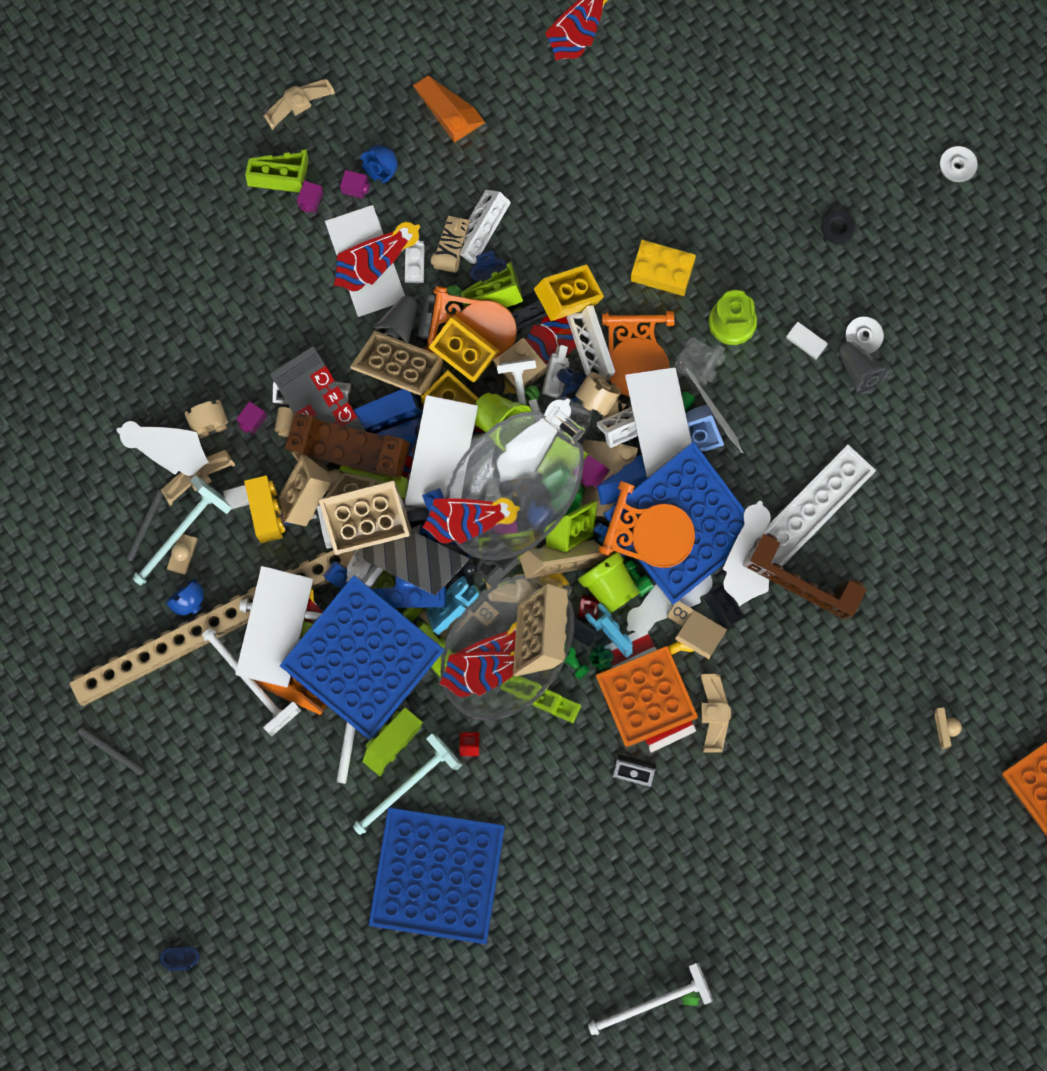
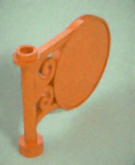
M436 286V289H433L436 299L427 347H423L424 350L436 354L429 346L438 335V325L447 323L453 316L459 318L500 350L492 361L514 345L517 334L516 323L513 315L504 305L492 300H477L450 295L447 288L443 286ZM449 301L469 303L462 311H460L458 304L451 303L448 311L451 312L452 308H455V314H449L445 308Z
M666 311V315H609V312L602 314V325L609 327V354L615 369L610 382L618 386L623 396L630 398L625 375L670 368L665 351L658 345L655 339L654 327L657 322H666V326H674V311ZM640 323H650V328L646 325L640 327L641 332L643 330L646 331L644 335H640L637 331V326ZM617 327L626 328L628 334L625 337L620 335L621 333H625L624 329L621 328L617 331V339L622 342L619 345H617L613 350L614 330Z
M620 481L617 489L621 491L603 545L598 546V552L609 556L610 552L616 551L659 568L672 567L685 560L690 554L695 541V530L690 517L679 507L670 504H656L646 509H635L627 505L625 502L628 493H633L635 486ZM623 508L628 511L623 515L624 520L629 521L628 516H632L630 524H625L620 519ZM626 533L628 540L624 542L625 537L620 536L619 543L622 546H629L633 543L636 553L620 548L617 545V537L620 534Z

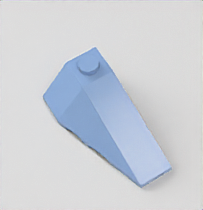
M707 404L685 413L691 441L697 445L701 452L724 445L717 420Z

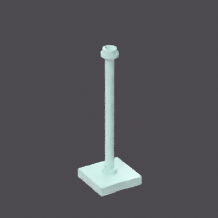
M194 475L190 481L202 495L201 501L140 573L135 572L133 580L139 585L147 582L145 579L208 503L215 504L226 514L232 509L224 496L198 476Z
M431 734L427 738V741L436 750L435 756L361 822H354L353 828L359 835L365 833V828L440 761L443 762L445 760L455 770H458L463 765L437 735Z

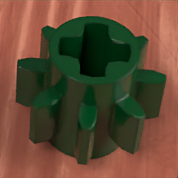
M604 645L591 649L592 653L589 658L592 666L598 667L599 670L612 666L610 662H612L614 657L611 649H605Z

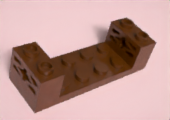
M295 412L285 449L295 454H303L314 459L401 480L410 443L401 438L389 435L381 436L318 420L313 416Z
M767 533L766 535L762 534L755 540L743 564L744 567L843 620L854 616L867 590L863 587V583L853 579L841 584L836 595L829 591L823 592L818 589L819 586L810 581L806 583L801 580V576L793 572L789 574L784 571V567L777 563L771 564L781 544L777 541V537Z

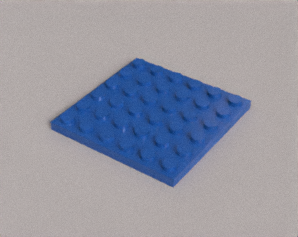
M694 442L689 443L637 485L632 494L628 493L625 501L627 505L635 509H646L656 504L674 505L682 509L693 523L695 530L693 548L686 559L678 565L659 568L638 559L673 605L727 561L731 549L745 524L744 508ZM616 503L603 513L609 523ZM623 508L620 519L623 523L630 524L632 516H628L629 521L624 520L623 515L628 511ZM626 533L619 535L625 537L624 542L628 540V536ZM631 543L628 548L631 552L636 553L633 543Z
M353 575L279 666L370 740L445 649L357 576Z
M388 808L369 926L487 945L505 826Z

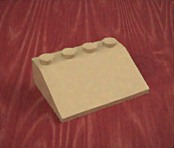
M374 331L352 363L351 369L412 393L422 395L439 378L442 372L443 358L427 350Z
M584 440L581 447L582 451L590 454L591 457L610 469L603 481L611 475L618 473L626 464L634 461L638 453V448L619 444L610 448L606 442ZM582 483L585 489L582 506L593 500H598L596 520L609 523L603 513L616 502L601 505L598 488L592 485L588 488Z
M394 480L319 499L335 555L410 536L411 526Z
M546 584L517 605L514 676L551 669L564 661L565 625L567 623L566 607L568 605L567 590Z

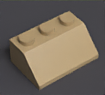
M303 454L278 496V500L286 522L307 526L308 522L313 518L317 506L320 505L319 499H322L325 492L329 490L331 481L326 470Z

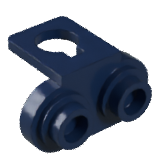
M494 251L477 255V265L471 269V278L476 283L480 280L483 283L491 278V274L495 271L499 273L506 269L507 264L502 259H495Z
M566 367L565 369H560L557 373V378L567 385L559 396V400L570 399L569 404L574 405L579 398L576 395L573 398H566V394L572 392L573 389L577 393L586 378L585 372L576 373L571 368Z
M194 947L168 948L160 955L162 966L170 972L191 970V967L197 965L200 960V953Z

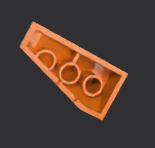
M430 76L413 85L454 143L485 123L473 106Z
M291 675L288 687L254 680L266 691L294 702L319 715L327 707L324 702Z

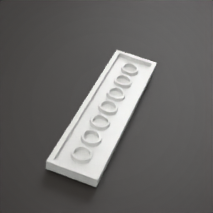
M849 445L766 527L767 533L777 537V541L781 543L771 564L777 563L783 566L875 473L876 470Z

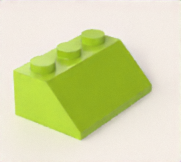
M598 500L587 503L547 528L545 533L546 547L566 553L593 537Z

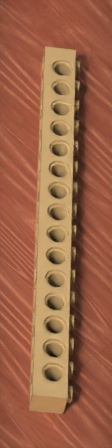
M334 550L329 553L323 552L316 556L317 559L311 562L309 560L304 561L299 565V568L295 570L289 569L285 572L299 576L305 575L307 578L313 579L311 588L315 590L329 583L323 575L331 566V561L334 558H340V564L347 568L354 554L352 551L335 555ZM321 566L324 568L323 572L319 575L314 574V569ZM256 587L249 589L248 593L243 596L237 595L231 598L230 602L225 605L219 604L215 606L213 611L207 614L204 612L197 615L196 619L191 622L186 621L179 624L178 628L173 631L167 630L163 632L161 637L156 640L149 639L143 643L144 646L138 649L136 647L129 649L125 652L126 655L120 658L119 656L108 660L109 663L104 666L98 665L93 667L91 672L86 675H77L73 678L74 681L69 684L78 703L84 706L210 643L209 640L205 642L202 636L209 628L215 630V636L219 638L247 624L251 610H248L247 613L240 611L241 599L245 600V598L253 601ZM237 610L236 616L228 618L229 611ZM215 618H218V626L211 627V621ZM197 627H201V634L198 636H194V629ZM184 636V642L180 645L176 644L177 637ZM161 645H167V650L164 653L158 652ZM149 653V660L141 662L142 655ZM127 662H132V668L124 671V665ZM109 671H114V677L111 680H107L106 674ZM97 680L96 687L90 689L89 682Z

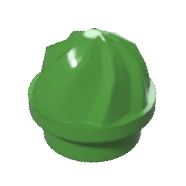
M457 285L447 287L448 294L461 296L462 289Z
M526 386L524 388L526 404L529 405L530 400L536 399L538 401L540 392L536 386Z
M693 991L681 996V999H683L682 1005L698 1006L699 1000L701 1001L699 992Z

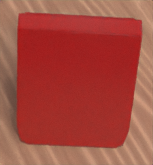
M583 595L578 617L586 618L585 615L589 613L597 620L599 612L597 605L600 602L595 597Z
M460 732V756H479V732Z

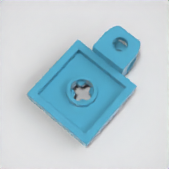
M463 576L446 590V607H428L425 610L431 628L437 635L446 630L457 617L462 615L463 611L466 610L464 605L468 607L479 596L477 587L471 585L468 588L469 584Z
M599 603L597 606L603 616L596 621L587 613L585 615L586 619L596 631L602 628V631L622 654L628 658L633 654L632 640L627 634L622 635L620 633L619 625L612 619L607 609Z

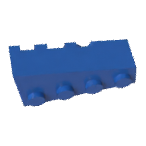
M401 389L353 411L366 432L376 433L382 429L422 416L424 405L421 403L420 395Z

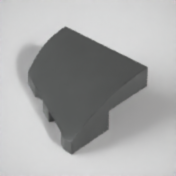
M430 294L425 298L416 337L418 340L428 341L436 299L435 295Z
M494 534L490 536V545L487 550L484 549L482 560L477 565V573L492 588L520 562L519 558Z

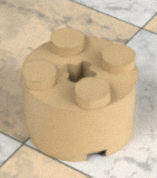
M591 372L581 384L576 397L583 401L582 406L590 411L595 409L600 414L607 416L621 394V390L614 383L611 385L607 383V378Z
M216 400L217 404H212L211 401L199 404L191 408V413L187 411L184 413L190 430L197 432L199 439L209 436L208 432L213 430L220 432L227 429L226 424L228 420L220 400Z

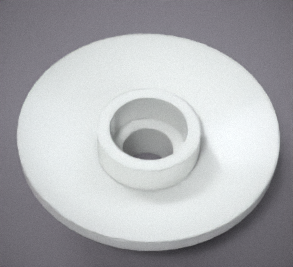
M961 146L949 148L943 153L940 160L942 173L946 178L954 182L969 180L975 174L978 166L974 153L968 148ZM958 164L961 168L957 169L954 165Z
M858 317L847 327V342H855L868 353L876 351L883 342V329L871 317ZM868 331L869 337H865L863 332Z

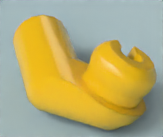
M679 641L668 646L672 655L679 651H694Z

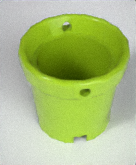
M739 290L726 292L711 310L708 324L711 333L718 341L727 345L742 344L749 340L756 331L757 316L754 302L751 297L749 298L745 295V292Z
M486 393L475 403L478 406L475 425L487 433L493 442L503 450H506V443L535 421L533 411L529 406L519 402H512L497 393L493 395Z
M615 552L578 578V582L584 588L587 587L609 613L614 612L640 593L624 566V559L619 552Z

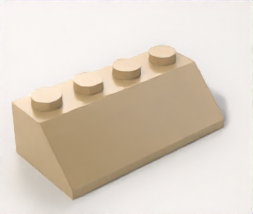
M591 540L581 543L566 553L546 547V545L540 549L530 547L519 558L525 577L528 579L592 568L608 555L599 553L598 546L600 545Z

